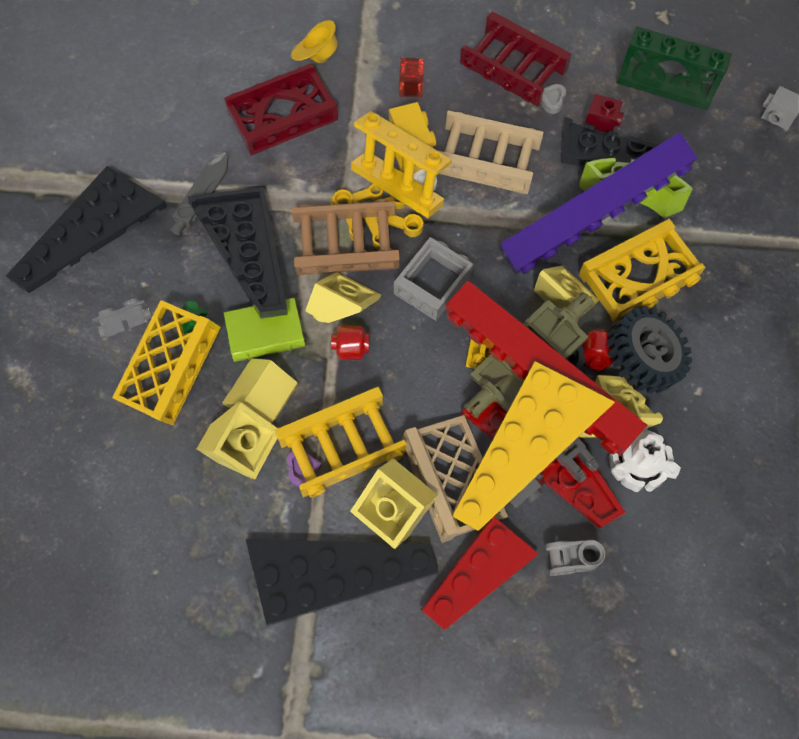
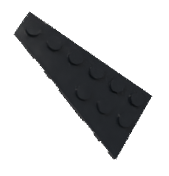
M106 166L10 270L6 277L24 291L31 293L56 277L58 271L68 265L72 267L80 262L79 258L89 252L93 254L126 233L128 227L138 221L142 223L148 219L147 216L157 209L161 211L167 207V204L163 199Z
M264 187L188 196L190 206L259 317L262 319L288 315Z
M246 539L267 626L438 574L430 544L401 543L394 549L388 543Z

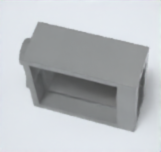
M430 237L394 281V295L437 321L446 310V304L471 277L473 263L466 256L458 255L450 250L444 242L436 241ZM430 258L459 275L441 300L412 282Z

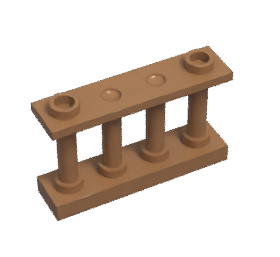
M379 199L374 201V203L313 207L309 204H302L297 208H291L294 223L301 222L302 254L300 257H294V267L297 275L399 269V250L390 248L388 216H395V201L389 202L386 199ZM378 217L380 249L377 252H367L364 250L362 218ZM352 219L354 251L352 253L341 254L339 252L337 220ZM326 220L328 253L316 256L313 254L311 221Z

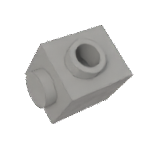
M779 86L775 95L770 93L762 107L766 108L761 118L788 130L799 113V95Z

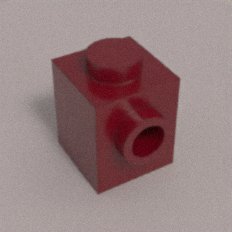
M595 93L585 123L594 125V129L606 133L609 130L613 131L614 127H620L624 113L620 112L623 102Z

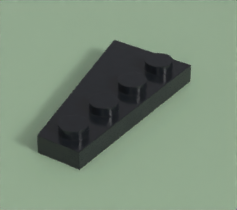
M567 117L564 120L562 163L586 165L587 162L607 158H615L616 162L630 163L631 159L636 160L658 146L657 144L634 137L630 139L620 137L614 131L609 130L608 133L594 129V125L587 123L584 126L573 123V119Z

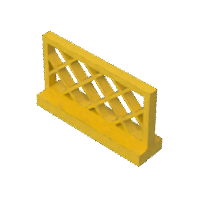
M160 300L112 398L173 426L221 327L205 317L197 316ZM166 309L172 311L175 321L163 326L161 319ZM190 320L196 321L197 323L193 331L185 335L182 324ZM177 327L180 338L168 343L165 332ZM160 334L162 346L151 350L149 343L152 337ZM182 344L183 352L181 356L173 360L170 348ZM165 352L167 363L156 367L153 356ZM148 359L150 370L139 375L138 366L140 362ZM169 369L171 376L168 382L161 385L158 373ZM152 376L155 388L144 392L141 380ZM135 384L138 395L130 399L123 397L128 386ZM157 393L159 401L153 411L148 409L146 398Z

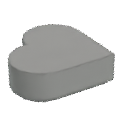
M553 84L544 88L541 105L546 112L550 114L560 112L566 96L565 87L560 84Z

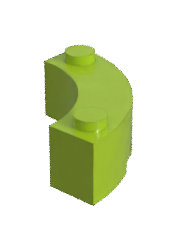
M615 158L587 162L579 186L586 191L629 163L616 162ZM676 175L669 179L671 183L658 192L654 188L646 193L648 197L640 203L651 208L663 218L683 211L693 188Z

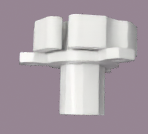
M645 428L622 454L623 463L619 461L617 453L614 455L610 453L608 456L613 476L618 481H621L624 487L634 492H639L645 486V482L635 480L630 475L631 473L639 478H649L659 474L656 480L650 481L645 486V489L651 492L659 487L667 477L675 479L681 467L674 462L672 448L663 444L664 438L652 431H648V428Z

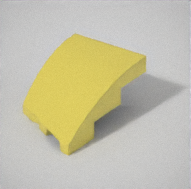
M597 376L595 383L646 423V428L662 422L663 416L659 412L655 414L645 404L646 399L634 390L624 377ZM583 432L579 437H596V436H595L594 434H592V435L590 436V435L586 434L585 432Z

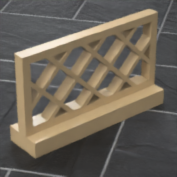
M459 416L420 429L414 427L405 430L401 441L405 440L407 444L406 455L414 475L438 494L428 510L441 542H447L458 535L476 530L468 525L459 527L456 518L453 517L468 488L472 474L475 475L477 471L476 465L479 467L483 460L465 416ZM460 425L464 434L461 441L447 435L450 427ZM432 434L441 439L437 448L434 449L425 445L422 436ZM444 440L458 447L454 458L439 451ZM461 449L472 453L474 457L472 467L457 460ZM436 457L451 463L447 475L435 469L433 463ZM454 465L469 472L465 483L450 477ZM447 482L462 489L457 501L446 496L444 488ZM502 508L494 516L499 521L508 517L505 508Z

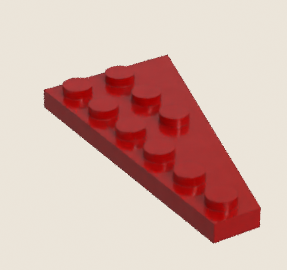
M494 401L478 418L471 415L473 413L472 410L468 412L466 408L461 413L492 440L507 415V412ZM576 456L573 461L583 470L586 479L581 483L576 481L567 471L566 467H563L556 459L542 471L544 474L542 479L546 482L545 484L599 529L626 513L598 470L594 472L589 470L582 463L579 456Z

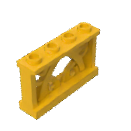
M670 219L583 263L579 276L584 283L587 282L611 316L613 323L634 308L639 307L640 309L646 306L650 309L658 303L659 299L663 297L668 299L677 294L683 286L691 287L701 280L700 275L704 271L705 266L703 263H699L674 230L675 225ZM664 241L667 242L674 253L668 254ZM650 250L652 252V255L650 257H646L644 255V252ZM635 258L645 264L658 263L657 274L653 284L639 283L626 279L631 272L632 264L630 259ZM668 260L681 261L686 267V272L682 274L674 273L673 269L680 268L681 266L677 263L668 264ZM618 265H622L625 268V272L621 276L618 275L621 270L615 268ZM599 275L611 283L608 290L598 277ZM616 287L621 289L619 299H621V296L626 295L630 298V301L625 304L617 303L612 297L614 289Z

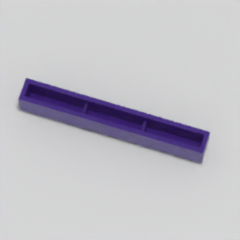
M679 132L502 242L499 250L515 275L521 271L523 274H526L537 266L535 262L543 257L545 260L552 258L559 253L557 249L564 244L568 247L581 239L580 234L585 231L594 232L603 225V220L609 216L612 219L618 217L626 211L624 207L630 203L634 205L639 204L648 197L646 193L654 188L657 192L671 183L669 179L675 175H678L679 178L686 175L693 169L691 165L695 162L697 156Z

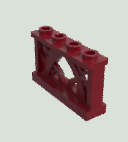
M312 63L283 75H278L265 82L255 84L250 88L235 92L224 98L227 112L241 135L250 156L338 121L337 104L330 97ZM312 84L313 90L306 96V86ZM317 95L322 100L319 104L313 100ZM274 99L296 102L291 108L290 115L284 118L274 114H266ZM245 111L248 115L254 117H244L239 113ZM244 124H254L255 129L248 132Z

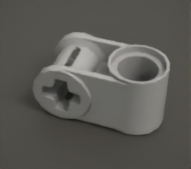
M595 540L561 541L545 545L546 551H549L552 569L549 570V574L551 576L593 571L605 559L604 547ZM583 550H592L596 554L597 561L594 563L586 561L583 557Z

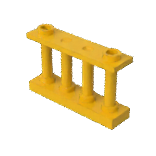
M369 111L354 122V127L366 133L365 152L351 162L352 171L426 218L431 217L443 207L444 198L433 192L435 179L440 172L451 164L452 159L372 111ZM376 140L386 146L384 161L374 155ZM395 152L406 158L404 173L394 167ZM415 164L426 170L424 186L413 179Z
M379 387L275 430L281 448L286 446L292 448L306 480L305 483L299 485L303 498L308 495L310 498L316 497L324 493L325 488L386 461L389 462L392 459L398 461L406 453L407 444L405 440L394 444L379 413L380 406H383V395ZM364 413L369 415L384 449L370 455L353 422L354 417ZM338 424L344 427L358 457V460L344 466L328 434L329 428ZM312 435L318 437L332 468L331 472L316 477L302 445L303 439Z

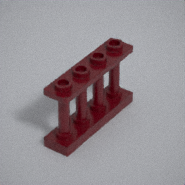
M493 11L487 16L486 35L474 49L467 45L461 48L460 63L467 69L475 71L485 79L491 80L506 91L516 94L535 106L541 104L544 93L542 86L554 71L563 76L568 70L572 55L568 51ZM496 39L505 44V47L492 60L482 53ZM513 50L524 54L525 57L512 71L502 64ZM536 61L544 65L545 68L535 81L532 82L522 75L531 63Z

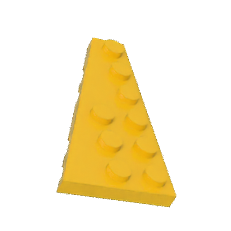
M535 361L456 508L453 517L479 531L615 402Z

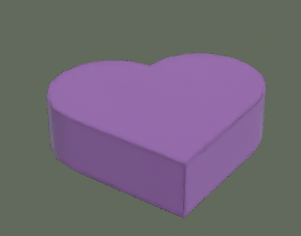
M291 451L287 456V463L290 468L288 476L291 483L299 487L306 480L293 451ZM306 453L316 474L322 467V464Z

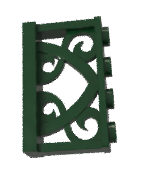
M637 26L635 27L616 84L708 110L728 70L732 54ZM638 51H642L645 57L640 55ZM631 57H633L636 61L640 63L638 64L631 62ZM670 60L680 62L688 72L677 75L665 72L658 63ZM708 71L714 72L712 74H705ZM703 81H712L710 85L703 83Z

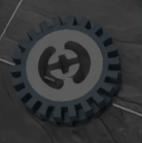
M643 306L640 309L637 307L629 311L611 326L612 330L607 335L610 338L607 341V347L612 349L608 351L609 358L616 357L617 360L612 362L614 368L620 366L623 369L618 373L621 378L626 375L629 376L627 381L629 385L632 386L637 383V390L642 391L646 389V393H653L654 391L660 393L687 376L686 373L691 368L688 365L692 363V358L687 355L692 352L691 347H684L689 342L687 337L681 338L679 336L683 332L681 327H678L676 330L674 329L673 325L676 321L672 318L666 321V313L661 312L657 315L656 308L652 307L648 310V307Z

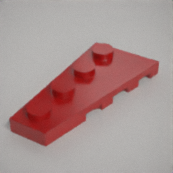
M493 517L485 524L420 610L438 626L446 630L535 558L538 553L497 518Z

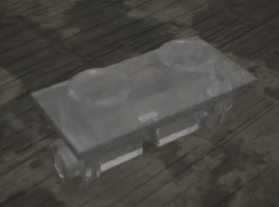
M138 298L128 300L123 303L124 307L114 311L113 307L98 312L99 317L92 319V321L95 323L100 322L101 326L97 327L100 336L109 338L126 331L122 323L124 320H127L130 329L148 323V319H151L152 315L149 308L144 310L142 307L147 305V302L145 300L139 301Z

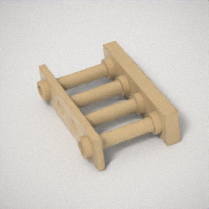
M448 111L445 129L451 130L445 152H439L452 159V162L439 174L528 194L533 172L526 171L531 150H539L544 132L533 128H524L466 115L462 112ZM460 133L474 136L469 157L454 154ZM484 138L498 141L493 163L478 160ZM508 144L522 147L517 168L502 165Z

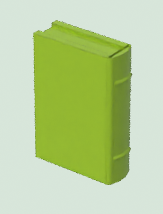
M295 298L286 299L288 315L261 319L254 307L224 312L234 362L305 347Z

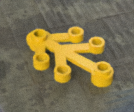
M374 184L370 185L367 189L353 194L347 190H339L332 196L331 205H341V202L359 204V202L369 198L376 201L383 198V190ZM375 190H377V191H379L380 193H378V194H373L372 192L375 191ZM390 196L385 199L390 202L395 201L396 198ZM395 201L396 209H402L406 205ZM410 214L405 218L396 215L388 216V224L403 229L404 233L409 237H417L423 231V220L416 214ZM378 217L364 218L373 236V246L376 249H380V243L376 242L379 239ZM345 219L349 226V237L353 240L352 219ZM414 226V227H416L417 229L412 230V229H409V227Z

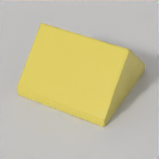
M563 266L543 269L539 273L534 292L545 302L549 300L558 308L568 307L581 292L588 294L585 299L587 300L591 297L594 305L599 301L592 292Z
M251 358L222 403L231 408L237 402H241L273 425L298 383L273 361Z

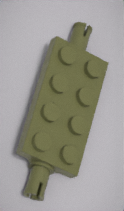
M581 292L568 307L558 308L547 300L523 325L567 360L588 339V336L578 326V319L594 305V301L591 297L586 300L585 298L588 294L585 292ZM490 355L471 373L470 377L481 386V390L464 406L468 412L472 410L473 413L471 415L475 418H478L493 401L497 402L508 413L525 380L515 376L511 371L512 367L505 361L501 363Z

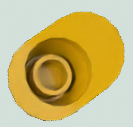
M331 20L318 23L292 50L291 58L295 61L310 58L317 63H322L329 59L338 47V41L334 34L336 29L335 23Z

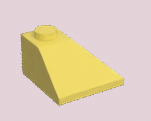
M336 272L315 283L305 311L313 315V318L317 321L330 323L363 311L378 301L381 294Z
M237 402L210 424L197 450L227 468L251 479H256L277 440L275 430L278 428L243 403Z

